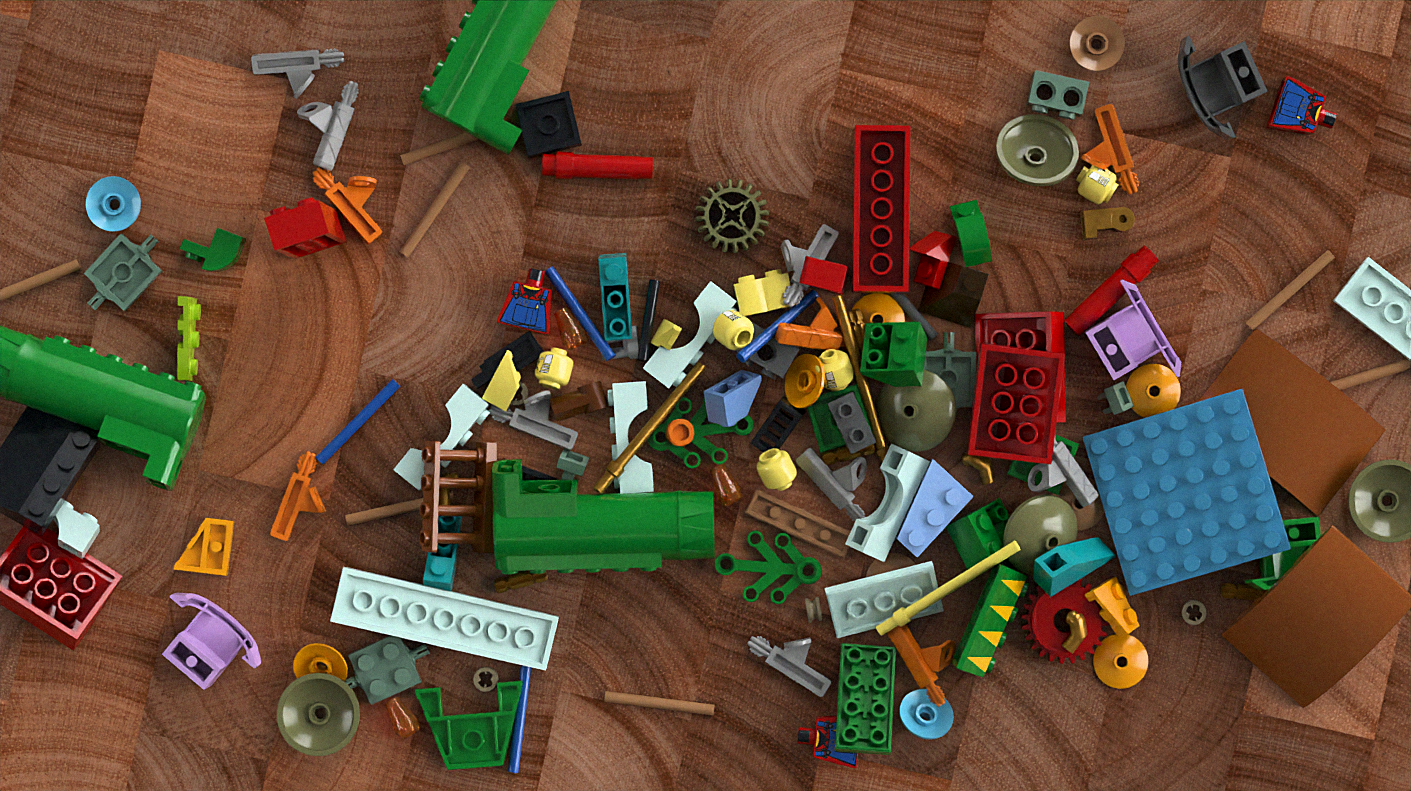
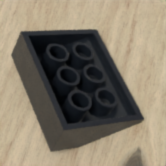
M27 406L0 447V513L42 536L99 449L100 440L97 437L98 434L80 424Z

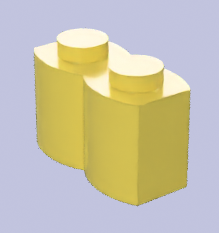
M781 269L765 272L766 277L755 280L754 275L738 278L739 283L733 286L739 312L744 316H750L789 307L788 304L785 305L783 303L785 299L783 298V293H785L787 286H791L788 273L782 274Z

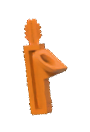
M1108 104L1095 109V116L1097 117L1104 141L1086 154H1082L1081 159L1103 170L1109 169L1110 165H1113L1115 173L1120 172L1121 174L1119 178L1120 186H1122L1121 189L1127 191V194L1130 195L1132 192L1136 193L1138 191L1137 187L1140 182L1137 181V174L1131 172L1130 169L1134 167L1117 117V112L1115 111L1116 109L1113 104Z
M318 167L317 171L312 172L314 176L313 182L319 186V189L326 190L324 195L327 200L333 204L366 244H371L382 234V230L362 208L376 187V179L366 176H353L349 178L347 187H344L340 181L335 184L334 176H331V173L326 169L322 170V168Z
M820 297L816 298V301L821 309L810 326L780 323L775 334L776 341L782 345L822 350H839L841 348L842 351L848 352L843 334L835 330L838 325Z
M306 451L305 455L302 454L299 457L300 460L296 464L299 471L298 473L293 472L290 477L287 490L271 528V536L288 541L293 532L292 530L299 511L326 512L316 487L309 488L312 478H309L308 475L315 471L316 466L314 465H317L315 453Z
M907 625L897 626L887 632L888 637H890L891 642L895 645L917 685H919L920 689L923 687L927 689L926 695L930 702L936 704L937 707H940L941 704L944 705L945 694L942 693L943 690L940 689V686L935 685L934 681L938 679L936 672L947 667L952 661L956 649L955 642L947 640L941 645L921 649ZM949 648V653H948L946 659H944V658H945V653H946L947 649Z

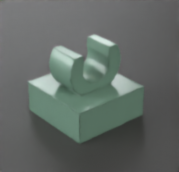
M1124 381L1104 389V393L1097 396L1098 400L1108 399L1110 404L1108 408L1102 410L1104 414L1113 412L1116 415L1134 407Z
M563 449L557 464V468L564 470L561 480L574 479L575 474L583 476L590 457Z

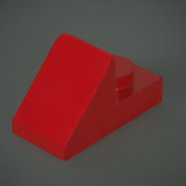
M933 231L909 248L910 251L922 255L913 282L940 289L957 238L956 236Z
M806 256L799 283L843 295L850 268H847L846 265Z

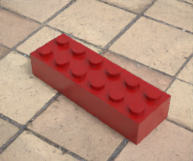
M855 125L852 293L907 294L909 292L911 126Z
M313 197L298 201V207L293 209L286 208V206L269 211L271 216L264 218L274 251L294 259L347 242L338 211L319 200L313 199Z

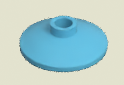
M111 176L100 179L90 188L86 197V211L90 220L97 227L106 231L115 232L128 228L136 221L141 210V198L136 187L121 177ZM117 199L120 206L118 209L113 210L110 204L113 200Z
M927 689L910 692L903 698L899 708V716L904 727L910 733L922 739H937L944 736L950 730L954 718L949 702L944 698L945 704L937 707L936 704H933L926 695Z

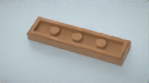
M755 488L745 514L845 559L850 548L845 543L851 531Z

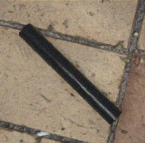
M649 280L637 360L641 362H648L660 281Z

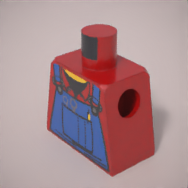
M1286 76L1282 79L1266 128L1311 135L1315 132L1317 124L1332 129L1337 113L1323 109L1326 100L1325 95L1290 76Z
M529 268L526 283L513 282L498 316L497 323L546 335L550 334L553 291L542 288L545 271Z
M837 715L816 717L815 729L799 727L797 744L813 745L812 755L814 758L850 768H857L858 753L835 751Z

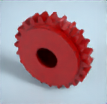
M1081 579L1052 597L1041 587L1036 586L1035 589L1038 594L1036 596L1028 594L1029 599L1032 600L1031 604H1023V607L1028 609V613L1021 614V618L1027 620V624L1022 625L1021 629L1029 630V633L1024 638L1025 640L1033 639L1034 641L1030 646L1031 649L1041 648L1039 656L1042 657L1048 653V660L1051 662L1056 656L1060 664L1064 663L1065 658H1069L1070 663H1075V656L1085 660L1084 652L1086 651L1094 654L1092 646L1094 644L1102 645L1098 638L1099 636H1107V633L1102 631V626H1108L1109 623L1103 620V617L1099 614L1101 606L1097 601L1089 602L1085 596L1091 589V584L1087 583L1084 587H1081ZM1065 608L1076 611L1078 614L1081 613L1086 620L1087 635L1073 654L1062 646L1071 634V630L1062 632L1056 629L1054 625L1055 614Z

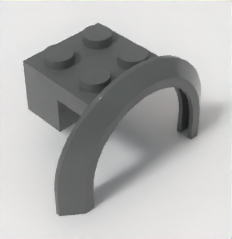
M1187 36L1180 42L1177 60L1180 78L1187 97L1202 123L1211 132L1225 140L1233 139L1236 136L1230 123L1222 124L1214 116L1268 92L1245 41L1190 66V56L1196 49L1190 36Z

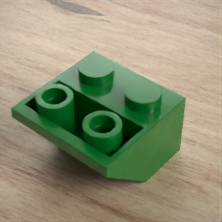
M866 323L860 368L861 374L894 387L922 386L927 336L921 323Z
M1000 498L960 517L946 526L967 570L1003 548L1004 530L1010 517Z

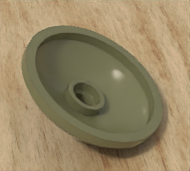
M1030 114L1017 117L1002 128L996 142V156L1004 171L1015 180L1032 186H1050L1063 181L1073 172L1078 161L1079 148L1075 136L1063 123L1048 116Z
M928 370L923 372L922 386L894 387L885 383L879 392L876 402V410L884 436L892 444L907 451H925L938 446L949 436L955 424L957 408L954 394L949 385L940 376ZM909 406L913 407L914 414L912 416H909L907 414V408Z
M1380 460L1366 466L1354 478L1348 494L1349 512L1358 529L1368 537L1387 543L1400 542L1411 538L1410 464L1399 460ZM1386 495L1391 498V503L1388 506L1382 503V498Z
M1038 495L1023 502L1012 513L1004 530L1003 547L1016 541L1021 549L1008 557V561L1019 571L1033 575L1035 559L1056 546L1076 542L1078 531L1076 515L1067 502L1053 495Z
M326 673L304 675L293 681L281 695L277 707L278 727L287 743L301 753L311 756L333 754L344 748L352 740L360 722L358 699L350 686L336 676ZM318 708L325 710L324 718H319L316 715Z

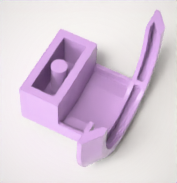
M1123 279L1120 280L1132 304L1085 331L1113 380L1121 377L1160 351L1175 375L1179 377L1181 361L1157 324L1137 286Z
M174 593L170 595V598L180 607L193 606L201 611L188 627L175 637L162 655L203 690L213 685L243 647L246 650V655L242 657L243 660L254 669L261 664V657L255 640L225 610L196 594Z

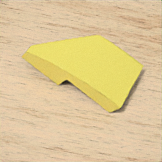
M663 319L651 343L658 348L663 346L670 351L682 328Z
M508 350L482 397L483 400L504 411H507L520 386L518 382L521 379L519 371L516 372L512 362L513 355Z

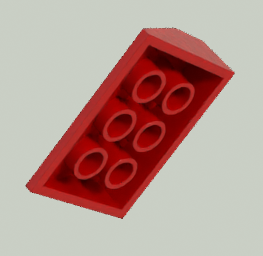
M1064 312L975 314L976 370L980 343L1065 354ZM1065 360L1057 423L1066 422Z
M980 343L966 451L968 455L1043 464L1052 463L1065 354Z
M23 526L0 557V604L74 651L89 631L123 576L88 553L81 559L58 545L59 535L47 528L44 534L40 536Z

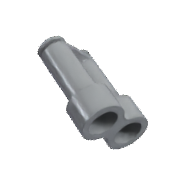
M637 325L632 326L633 339L606 341L607 343L623 341L624 347L611 348L616 355L612 359L625 357L637 359L639 350Z

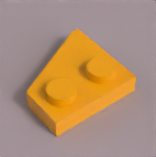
M205 518L196 535L191 539L186 550L175 563L174 570L228 576L234 521Z
M1116 576L1106 580L1085 594L1089 602L1096 600L1103 608L1099 614L1111 625V628L1119 637L1127 635L1139 627L1136 612L1130 607L1125 589L1118 582Z

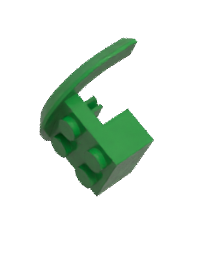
M1319 517L1283 520L1291 549L1259 558L1261 578L1247 579L1245 583L1256 590L1270 589L1321 536Z

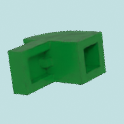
M977 200L950 206L951 216L958 236L959 249L965 267L992 261L986 225Z
M217 228L210 248L183 239L180 249L187 251L185 257L201 262L202 257L205 258L202 266L203 270L220 272L230 268L237 262L246 238Z

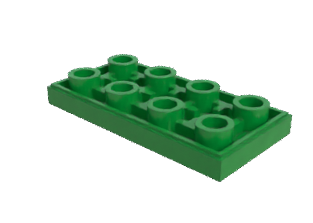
M841 643L835 751L879 755L891 754L896 647Z

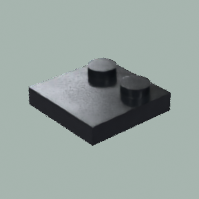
M569 91L515 104L528 158L582 146Z

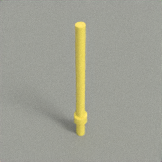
M1016 541L1011 542L907 608L901 607L893 612L891 618L876 626L878 633L883 636L897 626L902 627L906 625L916 614L1020 551L1018 543Z

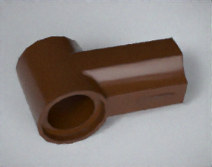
M601 381L581 386L576 391L550 399L557 421L566 420L582 413L589 414L609 407Z

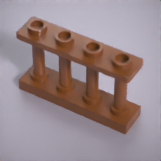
M425 441V446L421 453L424 463V474L421 477L423 502L420 505V516L423 520L422 530L419 533V543L422 546V551L437 552V544H471L473 552L494 553L492 467L497 458V443L476 442L474 450H441L440 441ZM440 461H473L475 464V475L473 478L440 477ZM439 488L473 489L474 503L472 506L439 505ZM438 516L472 517L474 519L473 531L471 533H438Z

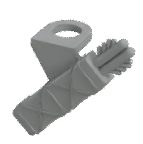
M334 48L333 50L326 49L321 54L319 49L255 54L251 57L252 70L255 75L286 72L294 92L293 97L297 99L314 79L315 75L311 72L312 70L321 69V64H324L327 68H330V66L332 68L340 66V63L344 62V53L338 52L339 50Z
M349 81L343 87L344 90L341 93L342 102L335 101L333 109L331 105L322 102H312L297 110L299 118L308 120L323 133L313 165L328 171H332L335 166L334 164L336 163L339 150L355 108L350 106L356 101L355 98L359 94L357 83ZM316 108V109L313 110V111L305 112V111H307V110H309V109Z
M823 224L808 250L793 247L788 239L782 241L780 247L788 272L794 271L790 281L793 285L787 286L785 293H783V298H785L783 303L785 305L788 304L789 307H793L794 304H799L800 300H802L801 297H804L802 290L807 291L809 287L799 283L805 257L825 260L832 245H834L838 238V231Z
M549 390L527 398L524 401V411L516 408L513 412L510 407H508L507 411H504L491 404V409H489L493 420L500 421V423L508 421L510 422L509 427L557 445L565 450L573 449L578 436L576 431L548 421L551 399Z
M1054 439L1052 463L1037 464L1028 475V486L1034 492H1041L1065 481L1082 507L1090 505L1098 497L1097 490L1094 489V486L1087 479L1084 471L1081 470L1082 468L1079 467V464L1062 441L1056 442ZM1039 471H1041L1042 480L1040 484L1036 486L1034 482L1035 476Z
M808 448L796 459L798 466L807 473L839 510L845 508L847 515H849V518H852V521L865 518V513L859 505L852 503L855 496L850 492L854 491L866 476L867 462L865 458L857 457L849 465L831 471L811 448ZM860 464L861 471L859 476L857 477V468Z
M752 636L750 638L751 641L747 642V645L751 647L749 648L751 653H754L757 657H767L765 662L789 676V678H792L793 681L795 680L812 693L814 692L822 697L829 688L831 681L827 677L804 664L812 642L811 637L784 643V649L776 645L771 648L769 641H766L762 636H757V638Z

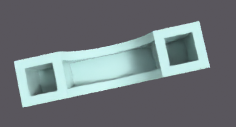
M710 281L694 302L700 317L699 330L694 339L687 345L670 349V351L659 346L643 369L670 389L672 385L677 387L687 375L683 372L687 365L690 363L694 366L704 354L700 349L707 341L711 344L715 340L713 325L716 318L727 310L737 311L738 309L734 307L737 301Z
M646 381L612 384L613 389L608 390L609 406H614L615 417H610L611 434L616 433L617 444L612 445L613 461L629 445L628 431L634 418L648 409ZM636 455L623 468L625 471L618 479H614L615 489L620 488V493L654 491L652 464L641 460Z
M465 384L460 386L446 404L451 417V430L447 439L440 445L441 450H454L458 444L463 447L473 435L470 429L477 422L481 425L490 414L487 410L490 404ZM410 448L394 468V471L420 491L422 490L421 477L424 474V463L421 457L422 450ZM440 461V467L442 465L446 468L451 461Z
M891 444L880 467L886 481L884 498L874 513L868 517L856 519L845 544L884 562L930 461Z
M64 501L53 518L59 529L58 545L83 559L99 534L100 525L97 524L98 520L85 512L81 515L73 510V505Z

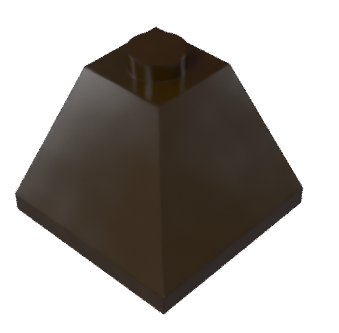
M948 262L940 289L925 286L918 311L970 328L989 274Z

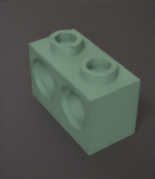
M1035 70L1026 105L1032 106L1031 111L1048 114V110L1059 112L1058 117L1075 120V116L1080 117L1083 114L1089 82ZM1040 86L1049 88L1051 92L1050 99H1039L1036 94L1037 88ZM1067 92L1074 93L1078 98L1077 105H1066L1063 100L1064 94Z

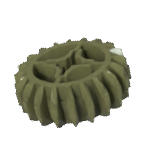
M727 179V188H723L721 182L718 181L716 182V187L719 191L714 192L711 187H708L707 192L711 197L708 199L703 195L700 196V200L706 203L705 207L696 206V211L704 212V215L695 217V221L704 222L705 224L698 228V232L701 233L707 230L708 234L703 240L707 242L713 237L715 241L712 244V248L714 249L718 247L719 242L723 243L722 252L724 253L727 252L728 245H733V253H738V244H742L744 251H747L749 248L746 241L750 239L752 244L756 245L758 241L754 234L756 233L761 237L765 235V232L758 228L760 225L767 227L769 224L768 221L761 220V216L769 215V210H760V207L765 206L767 201L764 199L757 202L756 198L761 195V192L758 190L753 195L749 192L753 187L751 183L744 190L741 189L742 180L740 179L737 181V187H732L731 179ZM738 194L746 199L738 205L732 206L724 201L721 196ZM715 202L723 215L721 220L712 228L709 221V212ZM723 205L732 212L743 207L739 211L740 215H737L740 218L739 223L742 227L733 220L722 225L725 222L724 217H727ZM753 205L756 218L750 230L742 220V215L748 207ZM732 226L737 228L744 236L729 239L720 236L719 233L725 228Z

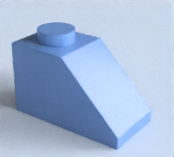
M740 370L705 390L704 398L708 421L720 424L722 427H731L737 421L746 417L762 381L761 375Z

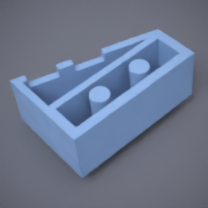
M930 459L929 466L901 524L896 539L918 558L973 498V495L934 459Z

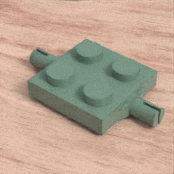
M121 233L84 273L98 290L87 304L96 311L104 300L108 299L114 301L123 311H127L163 272L148 254L159 241L150 234L139 246L132 243Z
M943 332V349L926 351L924 370L937 374L949 385L955 397L956 408L972 407L976 378V352H962L954 349L955 332H950L949 343L948 332Z
M392 635L384 637L348 654L354 667L355 676L346 679L345 683L349 684L351 689L360 686L365 691L370 704H375L421 683L422 680L416 669L415 660L430 654L429 649H427V645L424 643L410 650L401 637Z

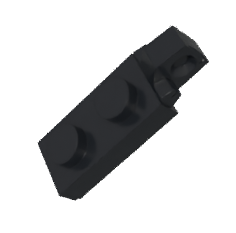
M530 331L484 360V363L479 366L483 372L471 379L477 389L492 380L507 350L513 355L512 362L516 372L539 358L540 353L544 351Z

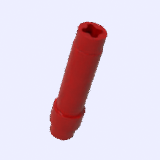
M557 151L556 154H543L542 176H556V179L571 180L573 178L652 179L653 157L589 155Z
M1145 245L1135 254L1131 253L1120 263L1121 266L1073 310L1064 320L1065 324L1079 337L1126 294L1120 280L1123 279L1132 284H1139L1151 273L1150 269L1159 262V259Z

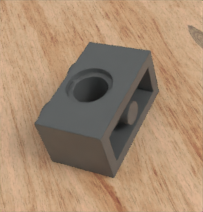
M752 323L754 327L752 340H754L764 329ZM774 336L765 344L769 345L774 352L770 360H761L756 352L743 363L750 367L753 363L763 367L761 373L776 380L777 376L783 379L799 349L792 345L779 344Z
M853 392L827 404L850 454L876 443Z

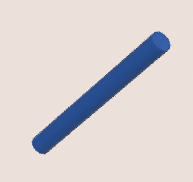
M553 266L545 271L546 276L605 360L609 361L616 356L558 272Z
M811 290L800 300L799 304L791 307L738 352L736 356L739 361L745 362L775 336L780 323H791L812 305L816 298L819 297L818 293L815 290Z
M392 379L316 456L317 460L324 465L401 386Z
M521 665L519 680H523V686L513 725L508 772L519 773L532 667Z

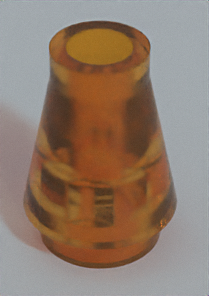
M569 307L554 313L562 345H566L568 350L578 348L588 341L586 331L573 316Z
M720 464L710 470L718 502L721 501L723 507L736 503L743 498L741 493L743 489L728 471L725 464Z
M399 697L391 699L384 705L388 711L395 734L399 735L402 740L420 730L419 719L401 702Z

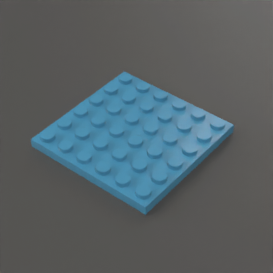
M1243 389L1083 437L1130 596L1291 549Z

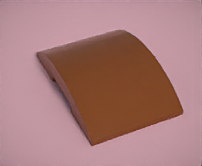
M1257 328L1252 331L1197 401H1203L1243 389L1270 479L1317 517L1386 431L1375 419L1327 379Z
M1332 525L1294 562V565L1270 589L1244 610L1221 635L1304 708L1340 681L1390 632L1411 608V594Z

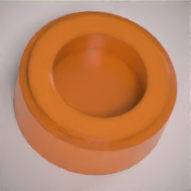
M675 419L667 425L665 435L670 444L678 447L686 446L693 440L694 428L685 419Z

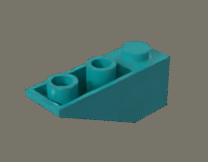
M627 253L599 255L605 341L633 339Z
M438 516V533H461L463 516ZM437 544V552H428L423 585L452 591L459 544Z
M1099 537L1056 546L1035 559L1033 579L1052 597L1115 558V554Z

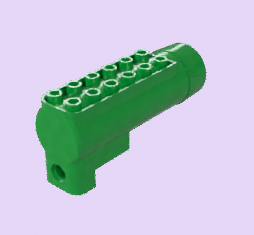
M472 0V3L476 5L472 13L466 11L459 24V28L462 29L459 37L453 36L445 49V52L449 53L446 61L439 60L432 73V76L436 78L432 86L426 84L419 97V100L423 102L421 108L509 155L522 130L503 120L530 71L522 67V64L557 0Z
M0 325V397L5 398L8 402L19 403L98 430L97 437L104 446L148 461L142 475L143 478L147 479V484L167 491H173L184 458L197 433L207 399L200 385L190 381H186L185 384L175 381L174 376L164 372H159V375L153 374L148 371V367L138 363H133L132 366L122 362V358L112 354H107L106 357L96 353V349L81 344L80 348L70 344V340L57 335L54 336V339L45 337V340H42L32 334L27 335Z
M506 459L493 463V544L496 569L501 570L502 574H516L519 570H529L532 574H541L546 572V570L570 573L573 572V569H585V572L594 573L608 568H612L615 572H625L629 568L654 571L657 567H662V560L715 559L713 491L688 492L678 490L650 493L578 494V479L523 480L522 459Z

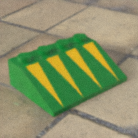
M997 564L992 568L951 661L956 668L980 677H984L985 672L990 674L996 658L992 657L996 647L1001 649L1007 633L1003 632L1007 622L1012 623L1017 614L1016 601L1018 597L1023 598L1028 589L1029 582H1026V575L1001 564Z

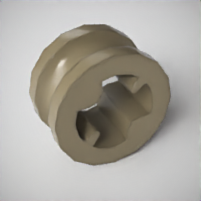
M520 381L518 383L523 389L521 391L523 398L519 401L515 398V401L512 400L510 403L511 405H522L528 398V388Z
M815 597L812 601L806 598L808 622L811 623L813 619L822 621L819 597Z
M1198 600L1185 602L1181 610L1183 619L1191 625L1202 623L1207 614L1204 604ZM1194 604L1198 605V611L1201 613V616L1198 619L1195 616V620L1189 619L1190 614L1186 612L1189 606L1193 608Z
M488 666L478 669L473 678L476 688L483 692L493 690L499 680L496 670ZM485 671V675L490 672L493 675L490 679L493 683L491 686L487 687V684L482 686L479 683L482 679L479 675L481 672Z

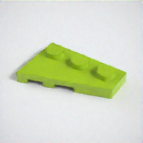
M178 296V306H183V314H180L178 319L179 335L183 336V341H179L177 348V380L193 381V375L196 376L198 372V359H194V348L199 347L200 335L199 332L195 331L196 320L200 321L201 304H197L196 298Z

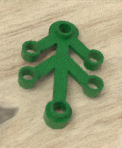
M683 397L676 404V408L666 422L660 424L647 440L653 449L658 451L669 449L684 460L688 468H696L701 462L700 456L696 452H688L682 446H674L668 442L667 438L662 443L656 440V434L658 432L665 433L666 427L671 421L681 419L683 414L691 411L692 402L688 398ZM703 398L702 406L690 421L694 428V437L691 442L710 455L714 463L723 464L728 458L727 451L723 448H717L702 436L735 432L738 435L744 436L752 431L754 423L752 418L747 415L742 418L748 422V427L745 430H740L737 427V423L731 427H722L717 423L701 425L707 417L705 398ZM683 400L689 403L687 411L679 409V403ZM716 451L724 452L725 458L723 461H717L714 458ZM689 455H695L698 458L696 465L688 464L687 458Z
M757 530L751 531L748 534L747 541L750 546L756 547L768 562L739 560L729 553H722L715 560V569L721 575H730L735 570L766 573L756 583L744 588L743 597L748 602L756 601L759 594L782 574L794 576L781 588L777 587L771 591L770 598L775 604L784 603L787 595L801 583L813 584L817 582L822 574L820 563L815 558L803 557L791 543V538L787 533L777 534L774 542L779 549L786 551L795 564L783 563L764 541L762 533ZM754 533L759 534L761 537L758 544H753L750 541V536ZM786 536L788 538L787 545L780 546L777 542L778 538ZM723 559L731 561L729 569L721 567L720 562ZM806 565L813 567V573L810 576L803 574V568ZM750 588L756 591V596L753 599L746 597V591ZM775 591L783 592L784 597L781 601H776L773 598Z

